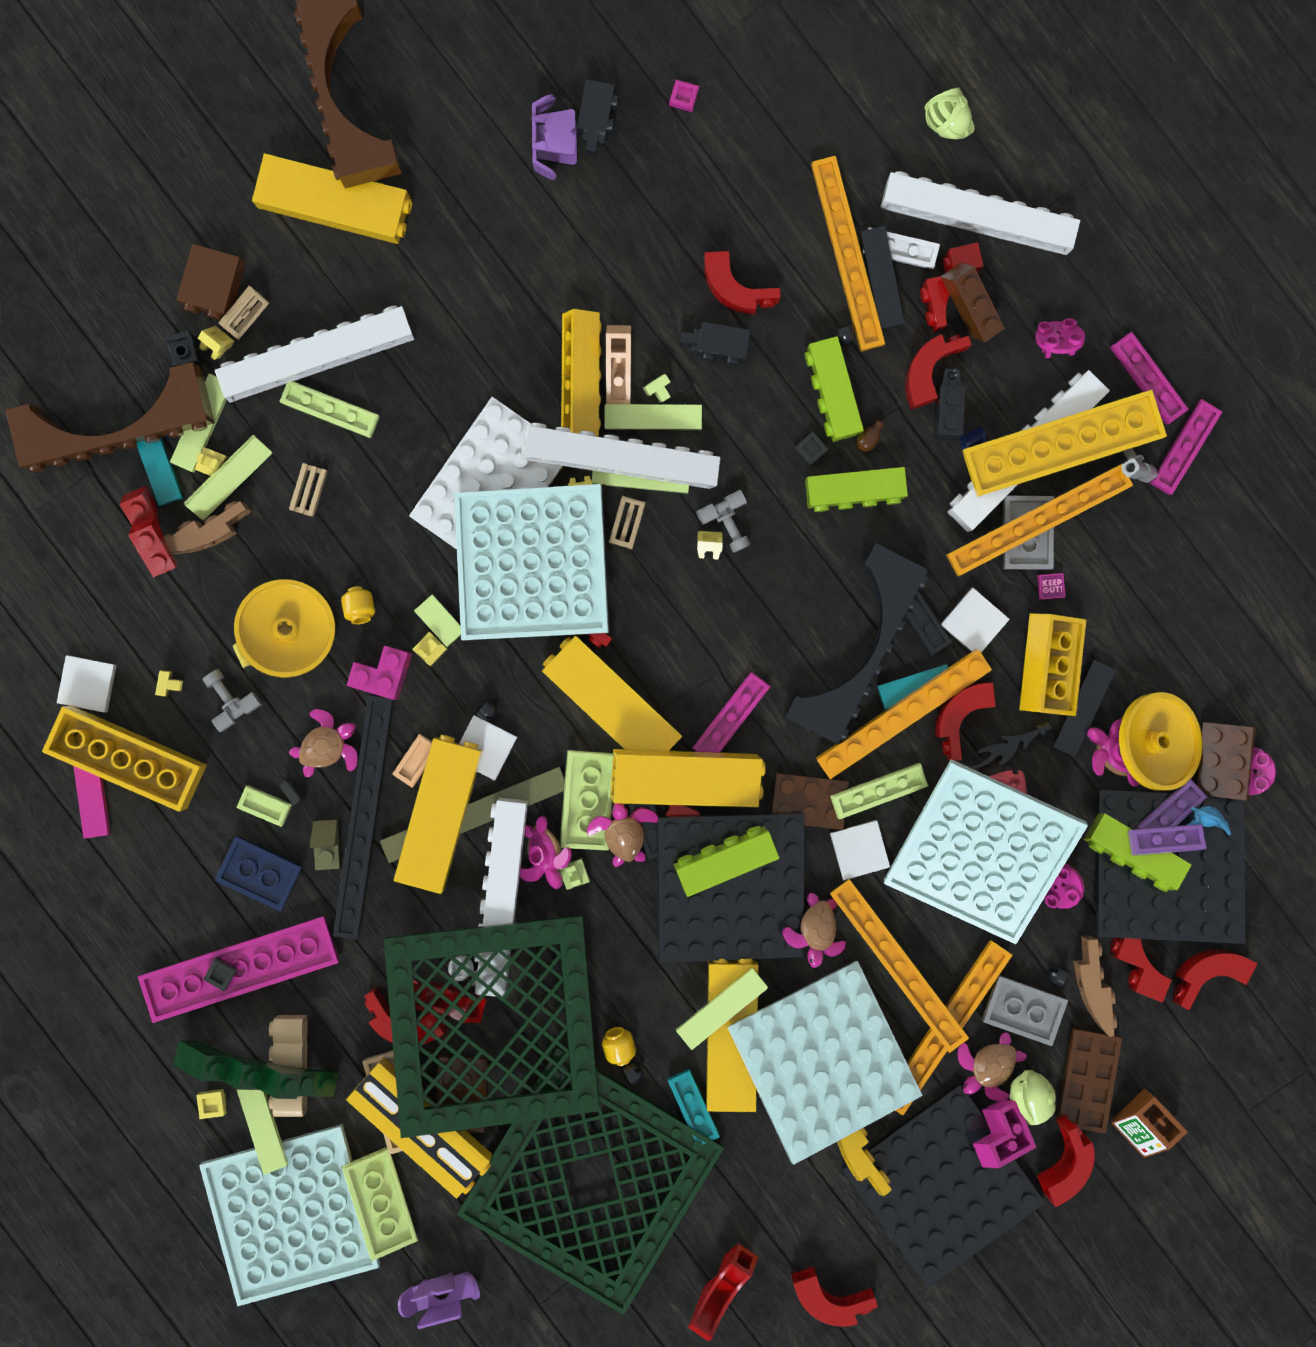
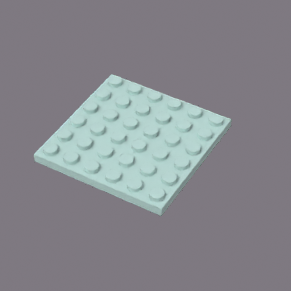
M601 484L454 493L461 640L609 633Z
M951 759L885 876L884 884L1016 944L1088 825L1086 821Z
M854 961L727 1026L793 1165L923 1096L858 961Z
M343 1124L281 1140L289 1165L263 1175L255 1148L204 1161L199 1165L237 1306L379 1268V1258L374 1261L370 1260L341 1168L342 1165L352 1162Z

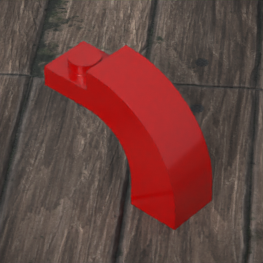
M729 251L704 253V271L707 284L713 295L724 306L739 313L755 314L756 305H760L761 308H770L779 303L780 288L749 289L740 285L733 278L730 270Z
M939 335L931 339L919 350L908 367L905 379V392L910 409L932 403L938 398L932 381L933 367L942 358L966 351L972 345L969 336L961 338L960 335L948 338L946 340L947 343H945L943 335Z
M993 683L969 685L945 701L936 720L935 737H945V741L942 742V750L948 760H962L959 729L966 715L976 709L995 707Z
M1212 949L1197 953L1187 959L1177 970L1175 975L1183 979V981L1176 986L1172 1001L1190 1010L1203 984L1216 976H1228L1247 985L1257 963L1229 950Z
M413 980L414 993L423 984L419 980ZM429 982L437 990H440L444 985L442 983ZM449 985L442 994L453 1002L461 990ZM425 986L417 997L428 1005L436 993ZM470 992V993H471L473 996H475L476 998H478V997L480 996V995H478V994H475V993H473V992ZM464 994L456 1005L467 1012L474 1001ZM439 997L431 1008L443 1014L449 1004ZM486 998L480 1001L463 1023H481ZM415 1001V1010H424V1007ZM454 1008L447 1014L458 1021L463 1017Z
M375 987L364 996L367 1009L371 1013H375L369 1024L381 1037L393 1043L390 1007L378 987ZM427 1012L420 1022L430 1029L438 1018L432 1013ZM441 1022L433 1032L440 1037L445 1034L447 1027ZM417 1025L419 1043L427 1032ZM429 1036V1038L424 1042V1044L429 1043L435 1039L432 1036Z
M1065 1115L1056 1119L1065 1143L1063 1155L1053 1167L1037 1175L1044 1194L1055 1207L1070 1200L1083 1188L1090 1177L1095 1159L1094 1146L1091 1140L1081 1131L1076 1122L1072 1123Z
M814 1267L791 1274L796 1294L802 1306L810 1315L823 1323L839 1327L857 1325L856 1314H868L878 1307L872 1288L849 1296L838 1297L829 1294L822 1288Z

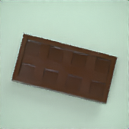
M1072 1027L1056 1119L1065 1115L1072 1123L1076 1122L1082 1130L1106 1134L1122 1044L1121 1036L1114 1035L1109 1037L1106 1033Z

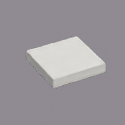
M971 588L942 621L941 626L971 652L975 649L982 652L1009 621V618L974 588Z
M66 655L57 703L108 712L117 665Z
M474 715L459 744L463 745L464 741L478 744V749L483 750L477 772L496 780L517 736Z
M877 820L830 832L843 880L890 867Z

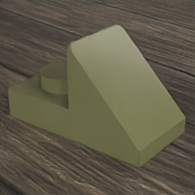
M338 819L313 821L310 848H314L315 870L341 868Z

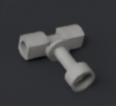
M1133 448L1122 451L1128 460L1121 466L1123 473L1127 477L1149 483L1158 476L1157 469L1151 464L1142 463L1144 460L1143 455L1137 456Z
M741 490L724 498L725 501L715 506L710 504L696 512L702 525L717 519L718 523L723 521L733 541L729 544L733 553L751 545L747 536L741 537L732 519V516L735 515L734 510L747 503Z
M217 669L206 675L202 680L208 688L213 686L225 703L222 707L224 712L211 720L219 732H224L237 723L235 719L244 713L250 714L263 704L255 692H251L241 700L239 697L233 698L222 683L225 677Z

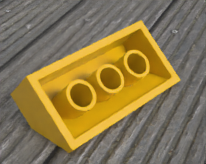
M1030 614L1019 710L1076 716L1086 619L1052 614Z

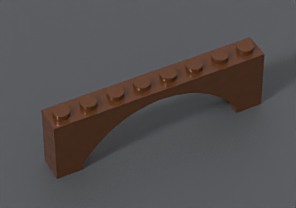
M295 0L297 10H294V15L298 26L302 25L303 31L299 32L303 47L308 49L305 59L308 68L313 70L314 75L310 76L314 91H318L319 98H316V104L320 114H324L325 120H322L321 124L325 136L329 135L330 138L327 148L330 157L335 159L336 165H332L336 180H341L346 189L402 174L392 140L384 141L361 131L341 114L332 98L331 70L336 52L353 25L357 21L363 20L358 0Z
M191 362L169 368L170 376L167 384L152 408L132 425L107 435L82 436L71 434L51 423L41 414L40 408L30 404L5 410L19 467L28 469L30 472H40L45 470V466H64L68 464L69 460L73 459L77 461L88 460L92 454L107 455L114 453L116 448H135L138 446L137 442L155 443L161 441L160 437L168 435L169 437H179L184 435V431L206 430L207 425L215 424L201 366Z

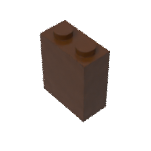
M192 244L176 301L184 306L183 309L188 312L198 314V311L206 312V316L212 319L221 320L236 301L246 263L240 257Z

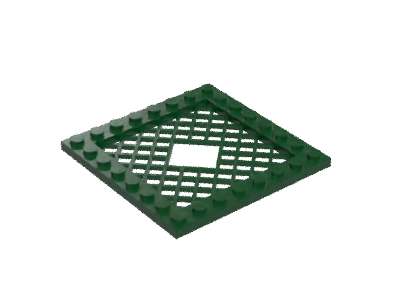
M582 915L384 937L401 1138L599 1111ZM559 944L560 951H558L552 945ZM542 946L536 955L527 948ZM547 947L557 954L549 965L539 958ZM518 949L512 957L503 950ZM522 950L533 957L525 968L515 961ZM493 952L487 960L478 954ZM498 952L509 960L500 971L490 964ZM469 954L462 963L453 957ZM473 956L484 963L476 974L465 966ZM444 957L437 966L429 960ZM448 959H451L459 966L451 977L440 969ZM559 959H561L562 976L553 969V966ZM419 960L412 968L411 961ZM536 960L546 968L538 979L528 972ZM423 962H426L434 969L426 980L415 972ZM511 964L522 971L514 981H511L503 974ZM487 966L497 974L489 985L479 978ZM462 969L472 976V979L464 988L454 980ZM549 971L559 978L552 989H549L541 982ZM437 972L447 979V982L440 990H437L429 983ZM525 974L535 982L527 993L517 985ZM412 975L423 983L415 993ZM500 977L510 984L503 995L492 988ZM475 980L486 988L478 998L467 991ZM451 983L461 990L453 1002L442 994ZM561 983H563L564 1000L554 993ZM538 985L548 992L540 1003L530 996ZM425 986L436 993L428 1005L417 997ZM513 988L524 995L516 1006L506 999ZM489 991L526 1020L495 1058L458 1029ZM464 994L474 1001L467 1012L456 1005ZM551 996L561 1003L553 1014L544 1007V1004ZM439 997L449 1004L442 1015L431 1008ZM526 999H529L537 1006L529 1017L519 1010ZM415 1001L424 1007V1010L417 1018ZM564 1007L566 1024L557 1018V1015ZM452 1008L463 1015L455 1026L445 1019ZM540 1009L550 1016L543 1027H540L532 1020ZM427 1011L438 1018L430 1029L420 1022ZM553 1020L563 1027L556 1038L545 1031ZM441 1022L452 1029L444 1040L433 1032ZM529 1023L539 1030L531 1041L521 1034ZM417 1025L427 1032L419 1043ZM566 1031L568 1048L559 1042ZM455 1032L465 1040L457 1051L447 1043ZM542 1034L552 1041L544 1052L535 1045V1042ZM429 1036H432L440 1043L432 1054L422 1047ZM518 1037L528 1044L520 1055L510 1048ZM468 1043L478 1050L471 1061L460 1054ZM555 1045L565 1051L558 1062L548 1056V1053ZM443 1047H446L454 1054L446 1064L435 1057ZM531 1047L541 1055L533 1066L523 1058ZM419 1050L429 1057L421 1068ZM506 1051L517 1058L509 1069L499 1062ZM482 1054L492 1061L484 1072L474 1065ZM568 1056L570 1073L561 1066ZM457 1057L467 1064L460 1075L449 1068ZM544 1058L554 1065L547 1076L536 1069ZM432 1060L442 1067L435 1078L424 1071ZM520 1061L530 1069L522 1080L512 1072ZM495 1065L505 1071L498 1082H495L487 1075ZM470 1068L481 1075L473 1086L463 1079ZM557 1069L567 1075V1078L560 1086H557L550 1080ZM445 1071L456 1078L448 1089L438 1082ZM533 1072L543 1079L535 1090L525 1083ZM421 1075L431 1082L423 1093ZM509 1075L518 1082L511 1093L501 1086ZM484 1078L494 1086L487 1096H484L476 1089ZM571 1080V1088L564 1089V1087ZM459 1082L469 1089L461 1100L451 1092ZM546 1083L556 1089L539 1092ZM434 1085L444 1092L437 1103L426 1096ZM522 1086L531 1092L515 1095ZM497 1089L506 1095L505 1097L491 1098ZM472 1093H475L482 1099L465 1102ZM447 1096L457 1102L441 1105ZM423 1099L426 1102H428L431 1106L424 1107Z
M558 1046L551 1058L558 1062L565 1051ZM568 1056L561 1066L570 1073ZM548 1062L542 1074L547 1076L554 1065ZM595 1068L599 1114L586 1117L585 1113L581 1114L582 1119L570 1122L568 1116H564L565 1123L554 1126L552 1125L551 1118H547L549 1127L538 1130L537 1128L543 1119L511 1123L491 1156L490 1168L483 1176H479L457 1215L624 1315L724 1150V1145L716 1140L707 1138L705 1134L692 1129L683 1120ZM557 1069L550 1080L557 1086H560L567 1078V1075ZM541 1077L538 1078L533 1086L534 1090L542 1082L543 1079ZM546 1083L539 1092L556 1089ZM600 1102L614 1111L602 1113ZM617 1115L620 1127L607 1130L604 1118ZM621 1115L634 1123L623 1126ZM600 1119L603 1131L590 1134L587 1122ZM583 1123L586 1135L573 1138L570 1126ZM567 1127L569 1140L557 1142L554 1130ZM638 1127L640 1140L627 1143L625 1130ZM642 1128L656 1136L644 1138ZM550 1132L553 1144L540 1147L537 1135ZM621 1132L624 1144L611 1147L608 1135ZM604 1136L607 1148L594 1151L591 1139ZM693 1136H695V1137H697L698 1139L702 1140V1141L705 1142L706 1144H703V1145H702L700 1141H695L694 1138H693ZM534 1137L536 1148L525 1150L531 1138ZM588 1140L590 1152L577 1155L575 1143ZM658 1140L661 1152L648 1155L645 1143ZM662 1140L676 1148L665 1151ZM571 1144L573 1156L561 1159L558 1147ZM642 1144L644 1156L631 1159L629 1147ZM554 1148L557 1160L544 1163L541 1151ZM625 1148L628 1160L615 1163L612 1151ZM683 1152L686 1153L687 1155H689V1157H688V1159L686 1160V1162H685V1159H684ZM538 1153L540 1165L527 1167L525 1155ZM608 1153L619 1198L573 1209L562 1164ZM679 1153L682 1164L669 1167L666 1156ZM521 1157L523 1169L512 1171ZM663 1157L665 1169L652 1172L650 1160ZM646 1161L649 1173L636 1176L633 1164ZM558 1165L561 1177L548 1180L546 1168ZM629 1165L632 1177L619 1180L616 1168ZM541 1169L544 1181L532 1184L529 1172ZM680 1170L673 1182L670 1172ZM525 1173L527 1185L515 1188L512 1176ZM667 1173L669 1185L656 1188L654 1176ZM508 1178L511 1189L499 1192ZM650 1178L653 1189L640 1192L637 1181ZM562 1182L565 1194L552 1197L550 1185ZM633 1182L636 1194L623 1197L620 1185ZM546 1186L548 1198L536 1201L533 1189ZM529 1190L532 1202L519 1205L516 1193ZM668 1191L660 1204L658 1193ZM512 1194L515 1206L502 1209L500 1197ZM654 1194L657 1206L644 1209L641 1197ZM495 1199L497 1206L492 1204ZM567 1199L569 1210L556 1213L554 1201ZM638 1199L640 1210L627 1213L625 1201ZM550 1203L552 1215L540 1217L537 1206ZM621 1203L623 1215L610 1217L608 1206ZM533 1207L536 1219L523 1222L521 1210ZM604 1207L607 1219L594 1222L591 1210ZM516 1211L518 1219L508 1213ZM587 1211L590 1223L577 1226L575 1214ZM655 1212L650 1222L647 1223L645 1214ZM571 1215L573 1227L561 1230L558 1218ZM642 1215L644 1227L631 1230L629 1218ZM554 1219L557 1231L544 1234L541 1222ZM625 1219L628 1231L615 1234L612 1222ZM537 1224L539 1232L529 1225ZM608 1224L611 1235L598 1238L595 1227ZM592 1228L594 1239L581 1242L579 1231ZM575 1232L577 1244L565 1246L562 1235ZM642 1233L635 1245L633 1235ZM558 1236L560 1244L550 1238ZM629 1236L632 1248L619 1251L616 1239ZM612 1240L615 1252L602 1255L599 1243ZM596 1244L598 1256L585 1259L583 1247ZM579 1249L581 1257L571 1250ZM630 1254L624 1265H622L620 1256ZM617 1257L619 1269L606 1272L604 1260ZM600 1261L601 1269L592 1263Z

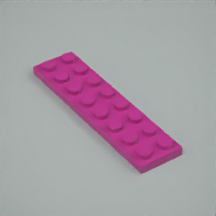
M324 915L138 976V980L152 1023L337 964L340 962L326 916ZM216 957L238 968L226 991H222L203 980Z

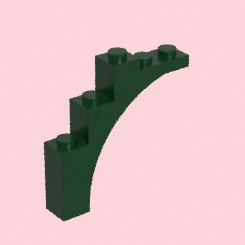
M179 1040L173 1065L200 1081H224L237 1090H261L275 1099H297L298 1096L334 1097L339 1072L335 1070L306 1069L258 1061L219 1050L201 1041Z

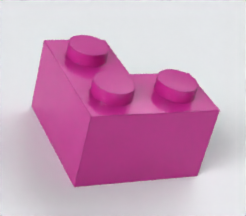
M384 646L378 668L360 662H353L347 686L392 700H398L412 653Z
M998 1101L982 1110L991 1134L973 1143L982 1167L1000 1168L1036 1148L1026 1120L1021 1114L1016 1101Z

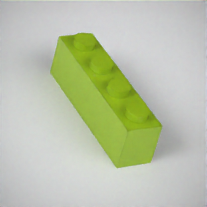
M838 336L809 344L807 352H805V360L808 367L812 366L814 375L811 376L814 390L818 389L819 391L818 407L821 414L825 413L827 422L824 423L827 437L831 436L832 442L860 435L864 430Z
M905 467L810 476L805 479L808 509L814 508V512L828 511L830 506H838L839 510L851 509L853 504L862 503L863 507L877 506L879 501H886L887 505L900 504L901 499L908 496Z
M1105 813L1097 814L1083 839L1090 843L1089 847L1092 850L1101 854L1104 851L1111 856V861L1120 866L1127 865L1131 867L1133 874L1142 879H1146V877L1154 881L1153 885L1164 892L1168 890L1178 891L1191 867L1190 863L1173 853L1132 856L1128 831L1132 829Z
M756 826L747 830V834L743 836H731L725 839L724 844L716 847L715 845L707 846L701 850V853L695 856H683L678 859V863L673 865L686 896L689 897L778 860L779 856L769 831L765 827Z

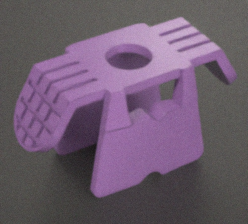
M552 94L546 95L532 103V150L534 171L546 178L555 180L556 173L538 162V159L575 165L577 163V129L575 111L573 109L540 114L551 107L556 101Z
M452 1272L429 1280L425 1279L419 1285L408 1288L399 1297L398 1310L402 1317L407 1318L420 1310L428 1309L417 1324L418 1329L461 1318L460 1300L469 1297L476 1300L480 1297L477 1282L471 1274L464 1272L453 1275ZM449 1292V1295L444 1299H439L435 1296Z

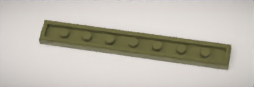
M560 766L468 804L460 834L495 820V818H491L492 803H497L499 797L528 800L529 806L563 792L565 778ZM407 830L380 840L389 863L400 859Z

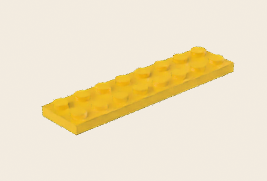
M1149 390L962 450L976 496L980 497L1163 439L1167 435L1153 391Z

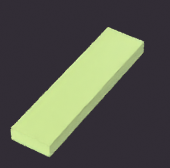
M208 374L205 385L215 424L207 425V429L203 431H193L192 429L184 431V435L181 436L170 460L171 463L193 473L196 471L194 469L197 464L198 454L201 453L203 447L206 448L227 401L224 398L217 377L212 374Z
M294 381L286 384L280 399L281 404L368 438H372L380 418L378 414Z
M605 404V430H702V405Z
M252 435L184 502L185 506L204 521L272 454V451L255 435Z
M593 471L592 475L593 484L686 494H688L689 485Z
M917 763L830 795L837 818L842 819L926 788L928 784L922 765Z
M750 968L680 1025L676 1032L689 1048L693 1050L763 993L768 986L756 971Z
M237 1090L263 1175L288 1166L289 1163L272 1110L269 1109L267 1094L261 1090Z

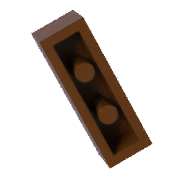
M960 262L941 276L972 338L985 343L1005 329L974 266Z

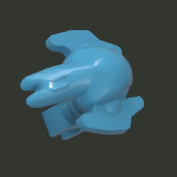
M1215 807L1190 808L1195 812V820H1192L1187 825L1202 824L1203 827L1215 826L1224 829L1229 836L1231 835L1228 822Z

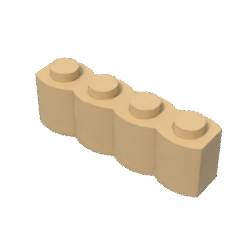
M277 1015L273 1022H270L269 1035L273 1037V1046H270L269 1060L273 1061V1064L307 1069V1015ZM270 1096L269 1109L273 1110V1117H303L307 1112V1096H298L297 1099H275Z

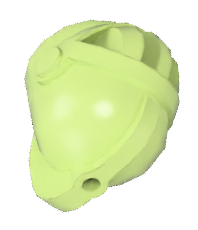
M959 87L935 96L924 107L928 126L937 132L940 137L964 139L975 130L967 99L963 96Z
M1025 1070L1023 1074H1020L1013 1080L1010 1100L1016 1101L1028 1125L1041 1124L1053 1115L1056 1107L1055 1090L1043 1075L1035 1073L1033 1070Z

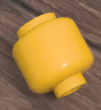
M360 586L351 587L341 597L344 617L351 621L352 624L367 623L375 614L373 596L368 590H363Z
M615 1027L606 1032L602 1039V1047L607 1061L618 1066L628 1064L636 1054V1047L630 1031L622 1027Z

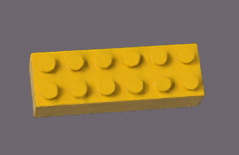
M63 706L42 750L45 754L179 812L188 809L207 766L205 763L74 706Z

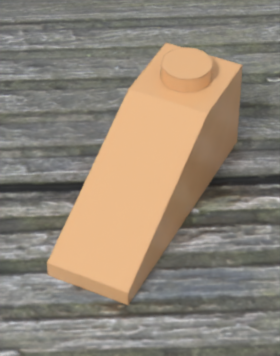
M607 325L606 404H631V326Z

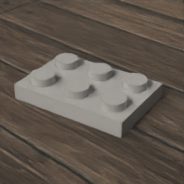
M1006 496L1003 499V525L1053 500L1054 496ZM1054 527L1003 553V569L1052 570L1054 565Z
M999 975L994 982L981 1020L984 1023L1052 1046L1068 1000Z

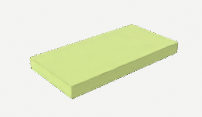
M567 750L560 834L561 848L609 850L605 842L606 830L589 836L587 835V826L597 816L603 815L611 819L613 801L610 798L613 753Z
M387 1147L341 1166L371 1261L418 1241L391 1154L389 1155Z

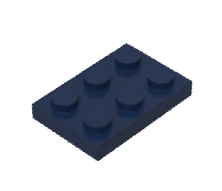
M237 835L214 881L281 912L303 866Z

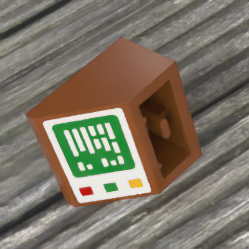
M1145 1088L1110 1120L1112 1125L1144 1158L1171 1149L1188 1133Z

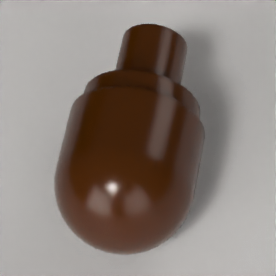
M876 420L871 427L867 426L866 429H863L864 431L860 433L856 441L859 450L869 452L876 446L881 437L879 432L884 426L882 422Z

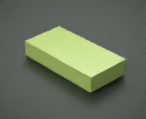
M431 595L414 610L446 647L461 635V625L434 595Z
M246 785L237 808L282 827L292 803Z

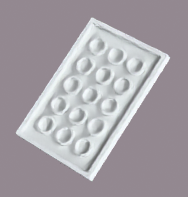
M491 397L409 516L457 549L454 493L549 487L563 466L520 459L524 429L527 426H531V423Z

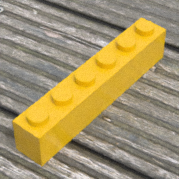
M572 309L562 314L561 427L571 429L570 433L580 434V431L593 432L595 437H599L601 425L599 419V405L601 402L599 394V381L601 379V371L599 370V358L601 355V347L599 345V334L601 332L599 312Z

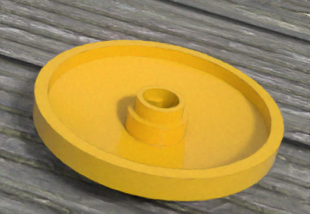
M282 579L264 583L256 587L244 598L235 616L234 634L241 654L251 666L270 676L289 678L300 676L313 670L325 659L333 644L335 622L330 606L319 592L302 582Z
M1164 692L1150 693L1137 698L1127 708L1119 729V748L1128 772L1138 783L1152 790H1173L1186 784L1195 774L1202 755V734L1196 716L1182 699Z

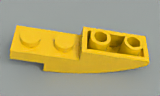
M864 1128L837 1141L841 1154L857 1181H863L867 1177L881 1196L887 1195L892 1190L888 1185L890 1180L882 1170L878 1172L873 1165L875 1162L873 1156L867 1149L862 1150V1147L869 1142L865 1137L868 1134Z

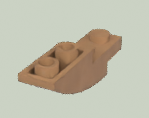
M234 501L224 508L225 511L219 516L213 515L206 519L204 526L200 522L189 520L178 527V532L173 535L168 534L164 536V539L171 554L200 551L215 546L237 534L232 525L252 511L246 503Z
M1091 935L1081 936L1083 960L1073 961L1077 985L1082 1000L1095 1023L1104 1033L1112 1037L1114 1036V1029L1117 1028V1019L1115 1014H1113L1112 1004H1115V994L1110 986L1101 983L1104 980L1103 968L1099 962V957L1102 956V946L1098 939Z

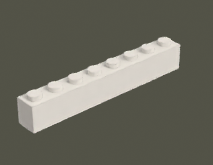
M891 172L887 179L880 206L881 209L1067 255L1074 248L1080 220L1074 219V216L1071 214L1061 213L1058 215L1051 213L1047 208L1038 207L1035 209L1027 207L1023 202L1014 201L1011 203L1003 201V198L991 195L987 197L979 195L980 193L976 190H959L952 184L944 183L940 185L932 183L933 181L928 178H912L905 172Z
M390 306L385 308L383 313L364 315L360 318V321L354 323L349 321L337 325L336 329L317 331L313 337L307 339L300 337L292 340L289 345L270 347L266 353L260 355L257 353L249 354L244 357V360L236 363L234 361L225 362L220 365L221 368L215 370L224 398L231 403L290 381H295L412 341L414 337L402 306L398 308L397 306Z
M1089 370L1083 375L1077 373L1068 382L1071 387L1066 392L1061 390L1051 400L1054 404L1048 410L1044 407L1034 417L1037 421L1031 427L1027 424L1021 431L1092 409L1110 390ZM971 481L966 486L969 490L963 496L958 494L949 503L952 508L948 513L967 532H970L1017 485L977 497Z
M531 423V426H527L524 429L520 458L523 460L707 489L717 486L720 457L713 456L711 451L700 450L698 453L689 452L690 449L686 447H675L674 450L666 448V444L652 443V446L642 444L643 441L638 439H628V442L619 441V437L614 435H604V438L595 437V433L589 431H580V434L570 433L571 429L565 427H556V430L546 429V425L541 423Z
M499 797L497 803H492L491 818H495L494 828L490 827L488 842H492L491 852L487 851L485 866H489L488 876L484 875L483 890H487L486 900L482 899L480 905V914H484L483 924L479 923L478 927L515 922L528 800ZM511 949L503 950L507 955L511 957ZM493 952L478 954L487 960ZM498 952L490 964L500 971L509 960ZM477 957L474 958V962H478L479 970L484 963ZM487 966L479 978L489 985L497 974ZM508 967V969L503 973V974H504L505 976H507V977H508V974H509V967ZM500 977L492 988L503 995L507 990V982ZM477 980L472 984V986H476L475 994L481 995L486 989ZM490 991L486 994L487 996H495Z

